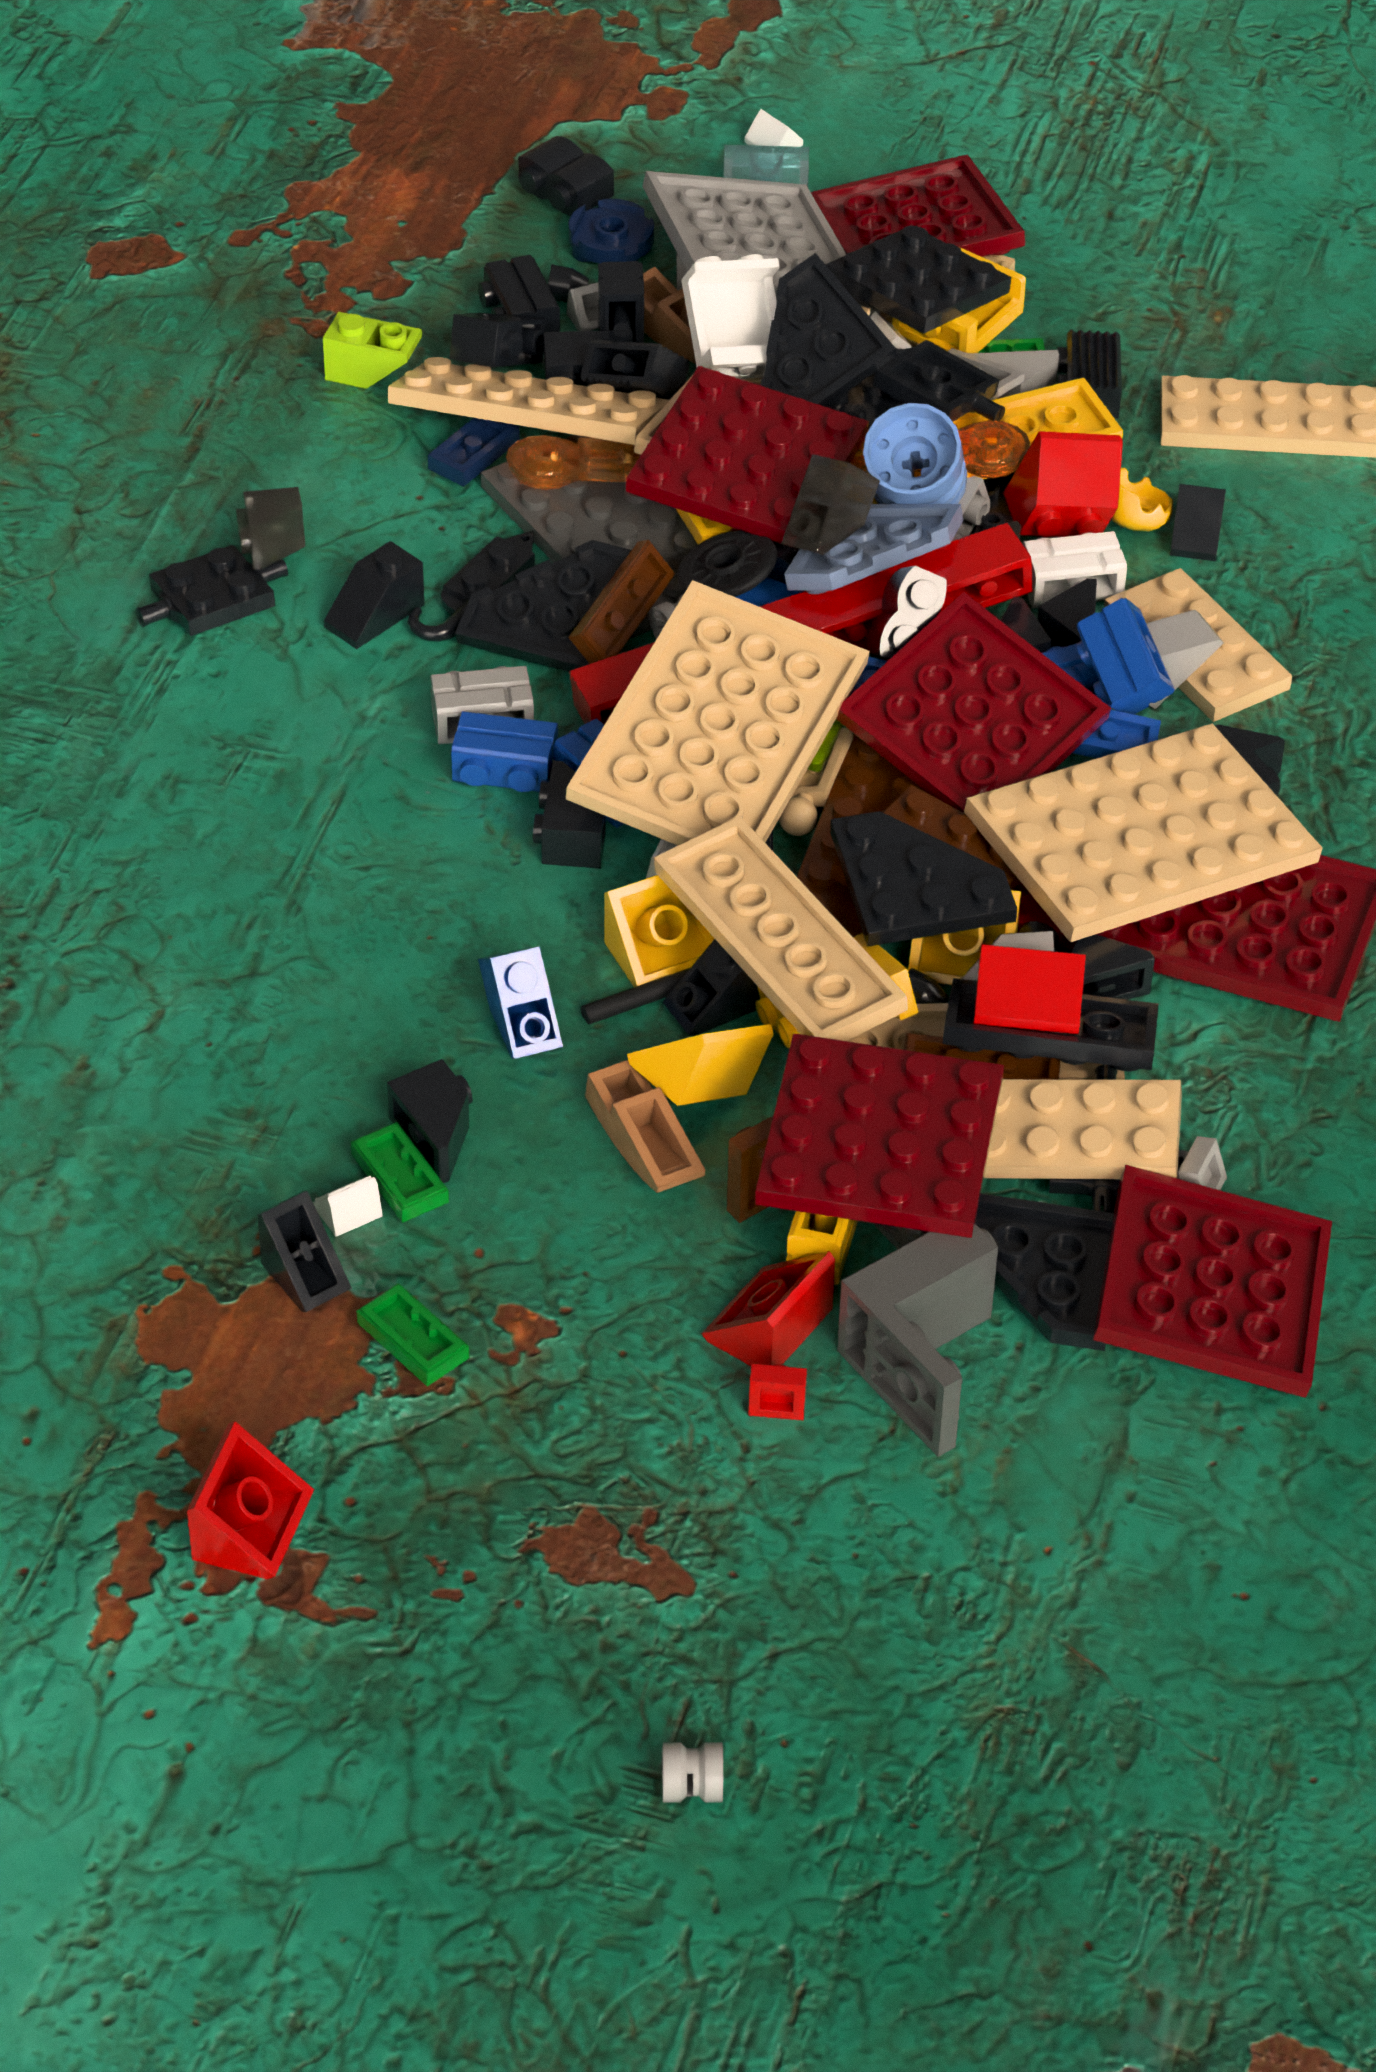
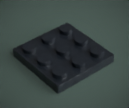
M912 225L825 264L852 296L923 334L1008 294L1012 278L995 269L991 263L979 261L962 252L958 246L945 243L928 234L924 228Z

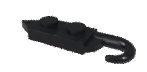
M529 531L506 539L496 536L443 585L441 604L451 616L442 624L434 626L424 625L419 621L422 610L416 607L411 611L408 618V625L411 631L419 638L427 641L440 642L455 637V631L471 594L486 587H490L491 591L516 580L515 574L535 566V553L533 552L534 532Z

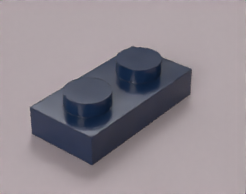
M473 418L428 454V469L464 487L520 441L519 426Z

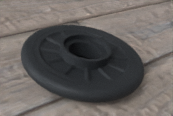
M742 530L730 531L711 537L693 548L681 562L677 574L679 586L685 592L693 580L733 597L744 594L764 581L773 570L777 560L775 544L768 537L757 536Z

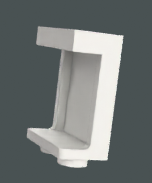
M758 254L743 256L733 261H721V258L717 256L704 257L695 261L681 279L697 368L702 366L739 379L764 378L767 344L777 304L773 276L780 269L778 259H763V256Z

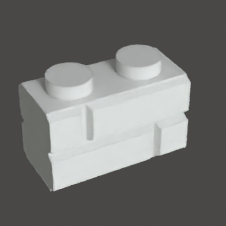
M1114 531L1084 533L1082 535L1058 538H1039L1037 540L1024 541L1023 543L1032 559V592L1027 593L1032 608H1038L1039 605L1087 578L1097 579L1096 601L1105 600L1108 597L1125 591L1127 563Z

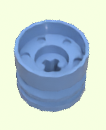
M907 403L892 407L875 419L865 436L863 456L875 501L878 504H958L965 493L968 474L957 426L946 413L929 404ZM922 469L921 476L914 477V470Z

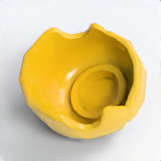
M1121 468L1118 509L1113 515L1112 521L1120 527L1133 531L1159 529L1170 520L1173 512V499L1165 491L1152 486L1148 477H1144L1136 483L1130 482L1127 469Z

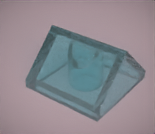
M724 145L723 178L806 184L808 187L809 147Z

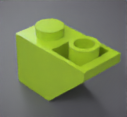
M338 312L323 336L325 380L364 389L369 388L408 362L422 338V329L405 326L396 322L362 317L358 314Z

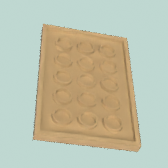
M692 580L568 784L566 800L677 846L739 816L766 843L836 720L840 706L849 697L868 663L869 651Z
M1213 723L968 797L964 813L1070 942L1318 863L1323 849Z

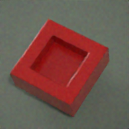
M752 1364L748 1416L804 1421L807 1368L788 1367L780 1364Z

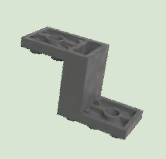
M875 1223V1227L898 1250L842 1280L837 1351L934 1454L940 1457L956 1447L963 1381L957 1365L950 1358L942 1357L936 1349L991 1318L998 1246L993 1236L986 1229L979 1228L976 1224L974 1225L972 1238Z

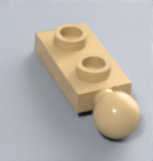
M833 728L829 730L779 818L781 827L788 834L803 836L814 829L818 819L816 808L825 806L836 776L854 738L853 733L848 728Z

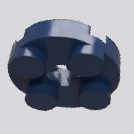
M598 200V208H592L586 211L585 204L575 210L569 219V242L572 246V255L581 262H639V258L646 255L654 244V221L652 217L649 220L644 216V208L627 200Z

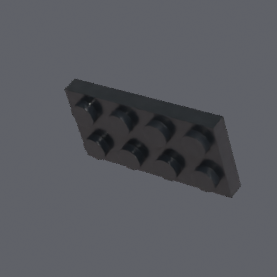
M953 978L942 1044L953 1045L967 1052H977L983 1049L1007 1052L1016 1058H1032L1034 1056L1057 1058L1071 1065H1082L1087 1062L1111 1065L1117 1070L1127 1072L1138 1069L1152 1070L1158 1003L1082 994L1079 1034L974 1024L977 981Z

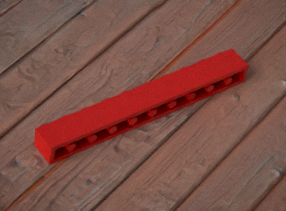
M1007 522L954 540L946 546L833 591H826L820 594H810L804 591L760 607L865 649L868 631L876 618L883 613L882 599L885 587L891 576L898 569L918 566L946 578V597L938 613L939 615L963 592L984 608L1032 592V559ZM655 642L569 671L574 706L584 724L597 718L605 725Z

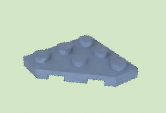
M827 504L784 573L787 590H805L810 594L833 591L946 546L952 542L963 522L961 504Z

